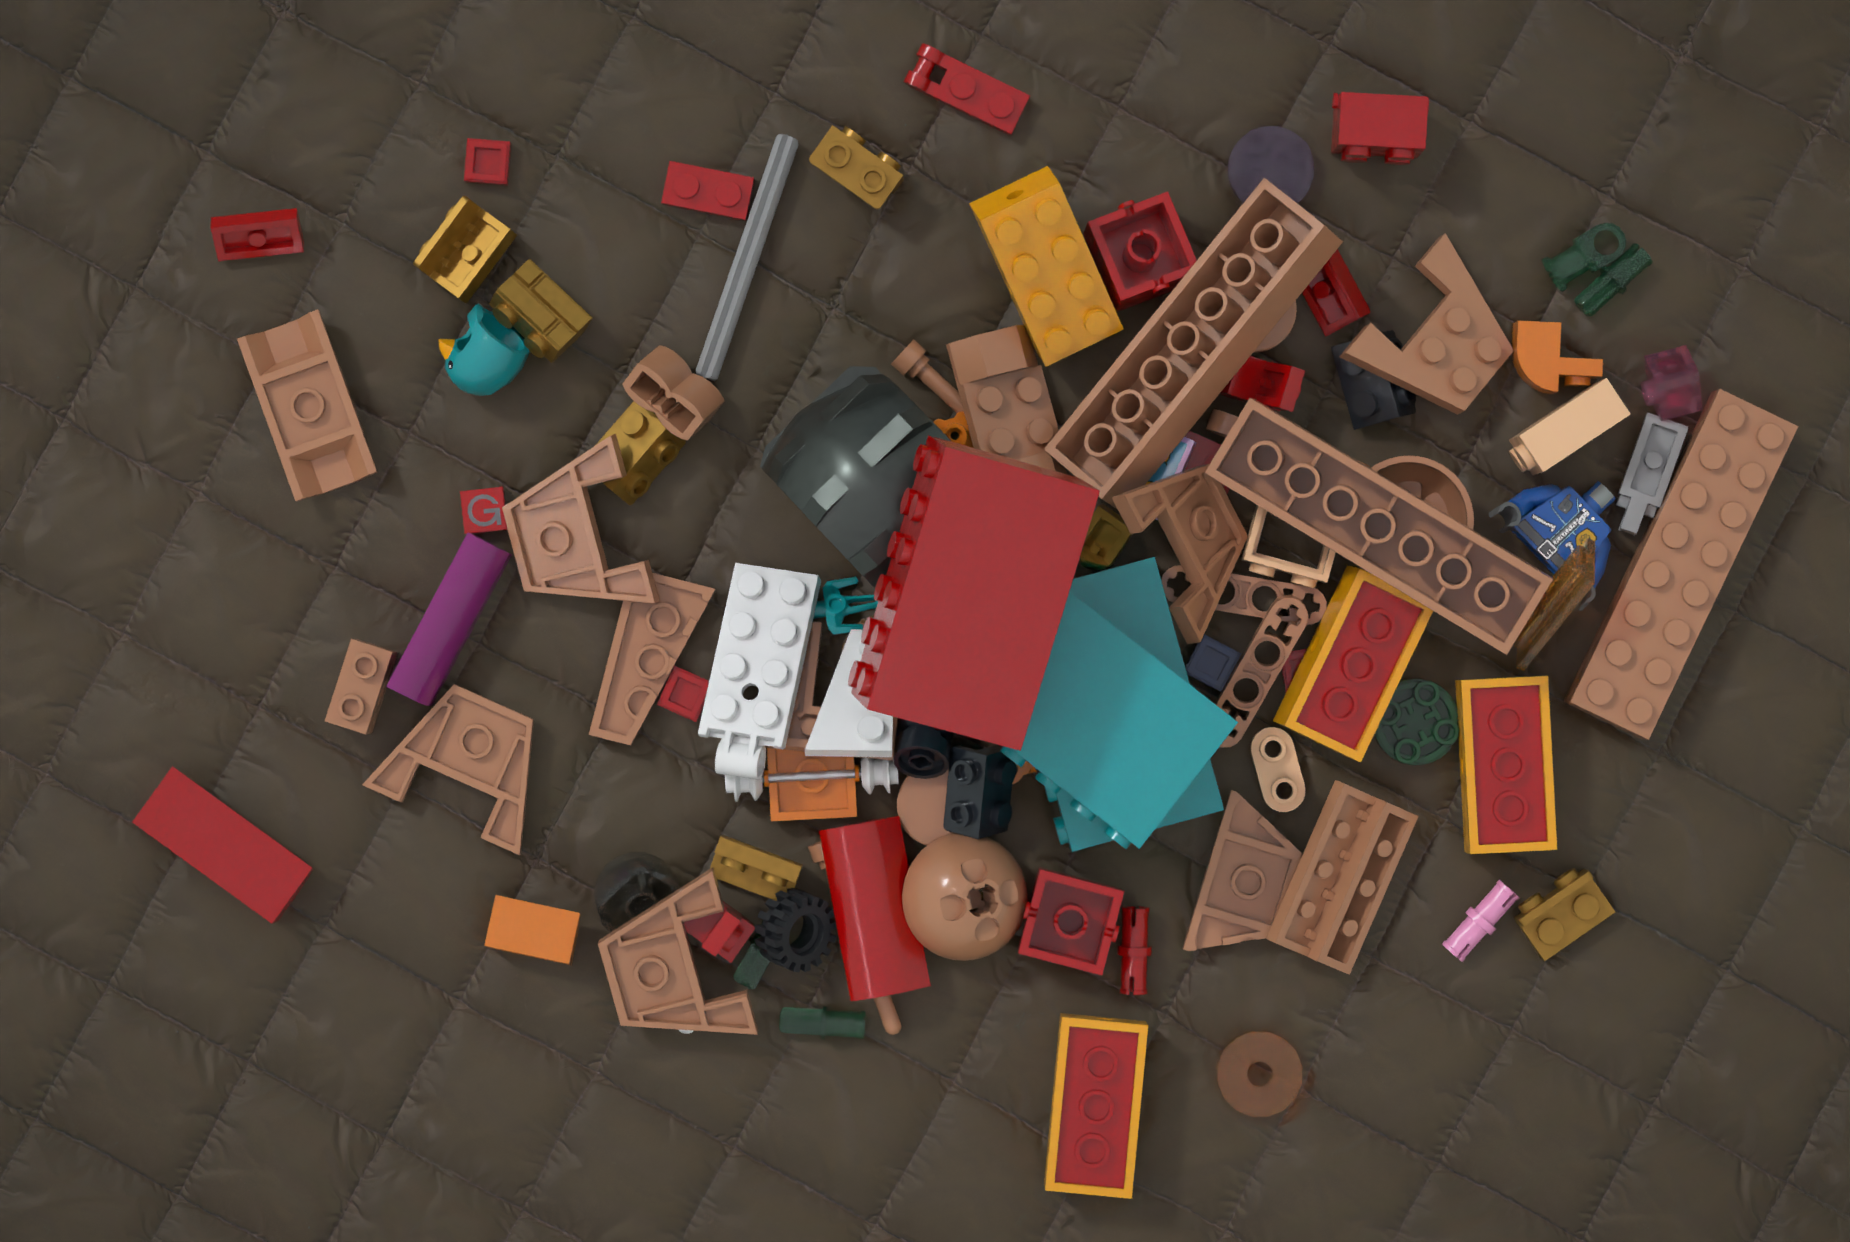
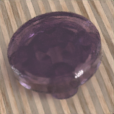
M1264 126L1251 130L1237 142L1230 154L1227 166L1228 180L1233 193L1242 203L1246 201L1263 178H1266L1298 204L1310 189L1314 177V161L1310 147L1301 137L1286 128Z

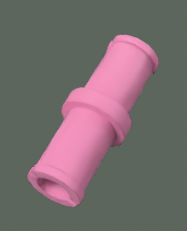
M1501 880L1496 882L1497 884L1475 909L1470 907L1465 912L1468 915L1467 918L1442 943L1461 962L1465 960V957L1487 933L1489 935L1493 934L1496 930L1494 925L1515 901L1520 899Z

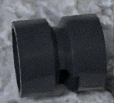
M899 718L898 736L896 737L893 759L894 765L905 775L914 778L929 779L943 775L949 768L950 741L952 740L953 732Z

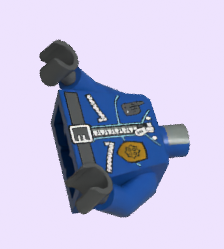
M1597 481L1581 497L1570 486L1561 489L1557 485L1548 484L1524 489L1508 502L1499 505L1488 513L1490 518L1500 514L1505 520V526L1499 532L1505 533L1510 530L1563 586L1570 585L1575 580L1563 593V599L1567 600L1573 593L1577 594L1582 601L1578 610L1582 611L1595 598V588L1605 572L1611 548L1609 538L1607 537L1611 528L1599 515L1616 500L1614 495L1601 482Z

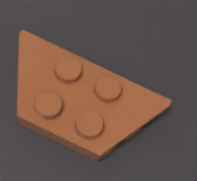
M1230 790L1182 947L1186 951L1230 945L1254 939H1265L1302 857V853L1238 792Z

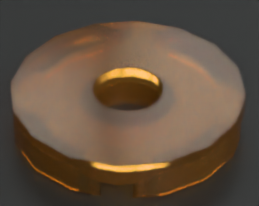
M1249 1031L1236 1037L1223 1049L1217 1063V1083L1224 1099L1235 1110L1251 1117H1269L1285 1110L1296 1099L1302 1085V1064L1296 1050L1283 1037L1269 1031ZM1255 1062L1267 1063L1272 1071L1270 1080L1261 1086L1251 1084L1247 1077L1249 1067Z

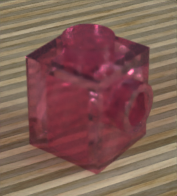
M1686 345L1644 356L1647 380L1641 382V391L1646 406H1654L1660 421L1702 411L1699 371Z

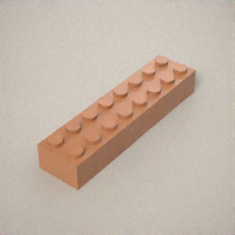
M1263 178L1044 450L1074 476L1100 490L1099 497L1117 509L1112 497L1144 486L1343 241L1266 178Z
M1722 389L1711 392L1670 478L1662 504L1656 510L1654 518H1651L1564 699L1565 703L1640 739L1649 740L1799 426Z
M1249 398L1205 471V474L1506 655L1553 581V577L1254 398Z

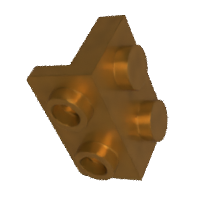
M832 125L810 156V163L874 209H880L890 194H894L904 181L903 174L898 172L901 165L882 151L876 156L864 148L863 145L866 140L850 128L845 126L840 131Z
M462 196L458 203L449 209L445 220L431 239L423 244L413 265L467 304L514 241L517 234L479 207L471 199Z
M634 401L598 442L600 443L613 434L617 436L627 476L602 483L628 505H633L639 497L648 491L654 479L668 464L676 459L679 451L686 443V440L669 432L654 412L642 408Z

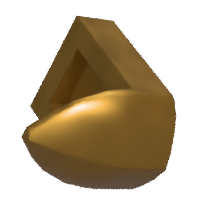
M1103 503L1098 505L1093 513L1079 558V564L1082 567L1093 570H1102L1113 565L1133 535L1130 534L1122 517Z

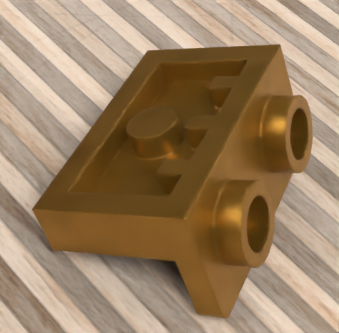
M721 835L710 869L714 868L716 879L777 901L775 893L779 891L787 893V888H795L803 864Z
M1575 868L1568 870L1554 880L1553 883L1557 888L1544 897L1538 892L1518 906L1521 913L1515 916L1514 920L1543 961L1548 960L1615 913V910L1594 882V877L1589 870L1583 869L1580 872H1577Z

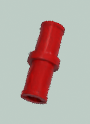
M1122 907V944L1118 945L1117 954L1122 956L1121 994L1130 995V992H1133V995L1147 994V956L1152 955V946L1147 945L1149 907Z

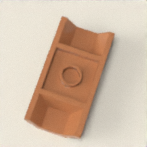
M318 309L281 326L237 338L296 502L353 484L378 472L337 355L333 350Z
M1015 325L947 344L946 347L973 447L1067 474L1066 468L1044 450L1059 429L1042 366L1037 363L1034 348L1025 326Z

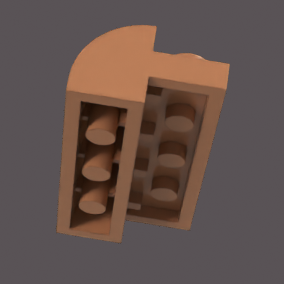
M1335 780L1266 939L1350 975L1419 816Z

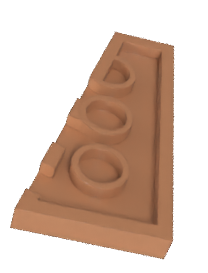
M652 573L660 602L645 603L623 600L589 735L632 745L716 589Z

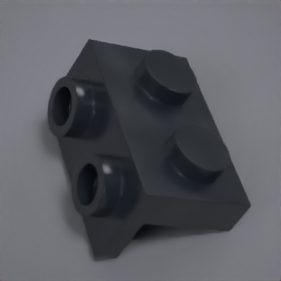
M1393 330L1382 332L1400 350L1402 349V343L1396 338ZM1352 341L1331 347L1354 430L1416 413V394L1339 357Z
M995 745L981 750L962 746L951 748L943 825L946 831L975 839H982L1008 831V824L1012 817L1010 803L1012 782L1016 775V765L1000 751L1003 746Z

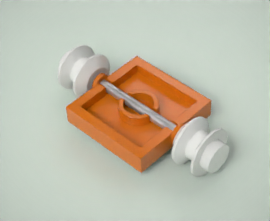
M767 748L768 770H764L760 780L725 775L726 794L734 793L735 802H738L741 793L750 792L753 799L757 801L763 792V783L765 787H769L771 822L857 817L856 782H860V778L862 780V787L868 794H872L875 785H884L887 792L891 793L890 785L899 784L898 769L892 760L862 758L861 769H859V765H855L854 757L805 756L804 751Z

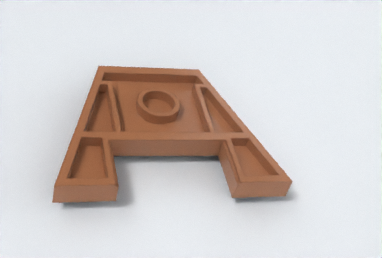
M1444 233L1438 237L1415 267L1445 297L1400 350L1381 331L1372 323H1369L1358 333L1339 357L1458 415L1468 408L1514 350L1447 234Z
M616 434L610 435L502 507L524 591L645 603L660 602L649 560L608 569L587 486L627 476Z
M1210 464L1196 466L1112 497L1130 534L1143 532L1156 518L1158 519L1191 585L1169 607L1187 644L1201 642L1248 538L1222 484L1205 474Z
M454 684L362 785L402 803L420 764L498 798L480 838L521 855L534 719Z
M713 867L599 940V951L621 1026L758 1035V1027L747 990L705 1000L685 929V921L724 912V904Z

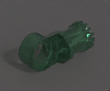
M1602 223L1575 238L1571 247L1553 258L1546 256L1541 259L1545 270L1551 272L1548 274L1549 277H1554L1552 282L1555 283L1560 292L1567 290V284L1588 271L1594 273L1616 260L1625 250V234L1619 226L1613 223ZM1610 231L1617 237L1618 247L1613 254L1603 255L1595 249L1594 238L1598 232Z

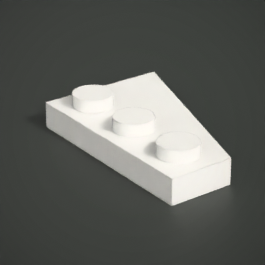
M861 629L850 630L806 745L805 756L892 757L893 716L867 710L851 694L853 687L848 686L852 665L855 660L861 661L865 644L861 643L863 631Z

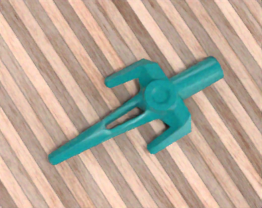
M857 577L827 581L823 586L824 600L817 601L813 619L826 617L828 630L832 634L849 633L851 629L863 630L864 626L862 624H842L844 617L849 614L877 608L878 601L874 600V595L843 596L840 594L838 589L856 584L858 582ZM875 601L852 607L849 606L850 603Z

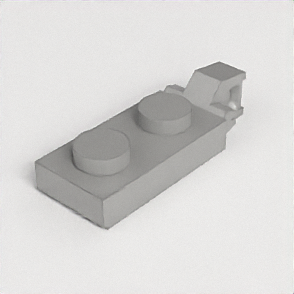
M1651 413L1646 414L1617 494L1619 497L1616 505L1625 508L1618 528L1619 531L1635 536L1643 515L1654 518L1656 510L1662 504L1688 431V426Z

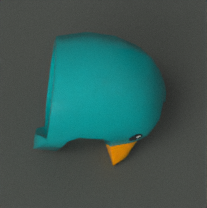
M476 304L467 314L470 326L467 333L458 339H438L439 350L445 359V370L452 382L465 393L484 396L491 395L512 382L523 369L530 351L525 346L523 337L514 327H504L496 320L493 312L485 309L480 304Z

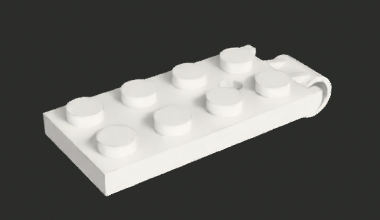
M735 563L698 730L699 737L722 738L715 757V771L717 774L760 780L766 763L765 745L782 750L786 748L821 585L819 575ZM749 686H756L759 689L758 696L753 700H747L743 697L744 690Z

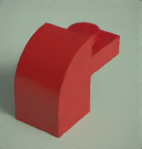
M1250 356L1220 392V395L1246 403L1249 398H1254L1272 410L1293 412L1296 400L1301 393V383L1305 370Z
M724 901V912L684 922L686 932L703 943L701 946L703 949L715 957L719 954L730 963H732L755 930L754 924Z

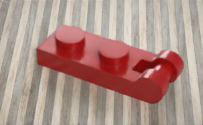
M922 43L916 54L919 60L913 71L908 70L903 83L1011 136L1030 95L964 64L930 45ZM934 66L946 71L940 85L929 80Z

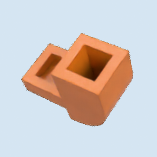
M1518 320L1513 323L1512 348L1514 351L1512 352V359L1517 373L1531 388L1542 393L1554 394L1558 392L1559 377L1565 378L1564 385L1590 386L1591 379L1602 377L1603 359L1560 357L1561 322Z

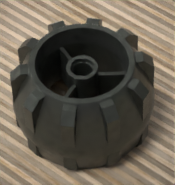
M850 366L811 404L798 412L791 422L765 446L760 467L875 588L880 575H886L891 558L887 557V548L892 533L894 531L899 532L904 515L900 514V505L905 490L913 488L917 471L913 470V462L919 445L926 444L928 435L947 441L951 440L890 378L881 374L876 367Z

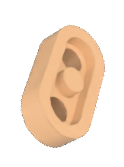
M1275 727L1264 728L1254 735L1250 744V753L1264 802L1270 808L1279 812H1289L1296 809L1305 797V784L1294 743L1290 735L1284 730ZM1274 740L1280 744L1281 750L1276 757H1269L1265 753V745L1269 741ZM1282 782L1289 783L1292 788L1291 795L1286 799H1281L1276 794V788Z

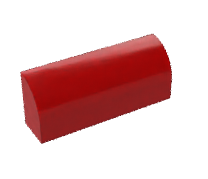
M174 766L171 767L132 821L140 829L271 924L280 920L313 871V867Z
M900 817L879 818L820 830L819 834L850 1001L889 996L931 986L924 947L911 932L903 911L902 892L909 866Z

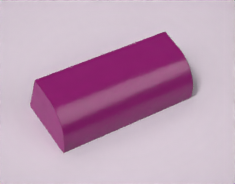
M467 533L386 687L423 705H433L512 556L511 553L475 534Z

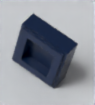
M1204 634L1201 642L1197 643L1185 666L1187 675L1222 692L1241 653Z

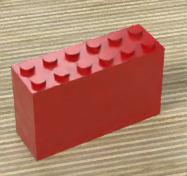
M928 435L926 444L919 445L914 457L913 470L917 471L913 488H907L902 497L900 514H903L904 518L900 531H894L891 535L887 548V557H890L891 561L887 574H881L877 581L874 592V600L878 601L874 618L868 617L864 624L861 643L865 644L861 661L855 660L852 665L848 686L853 687L851 694L867 710L1021 751L1100 490L1074 476Z

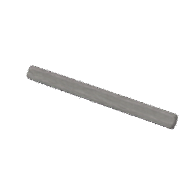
M778 134L773 144L696 367V374L705 379L716 381L719 377L799 145L798 140L794 137Z

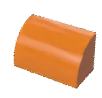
M495 895L484 946L572 965L581 914Z

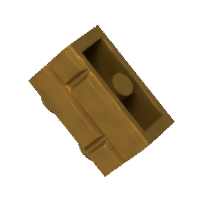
M528 259L497 289L489 303L493 308L494 317L501 325L506 328L514 327L525 338L524 344L533 355L538 358L545 357L551 363L585 332L593 319L531 259Z

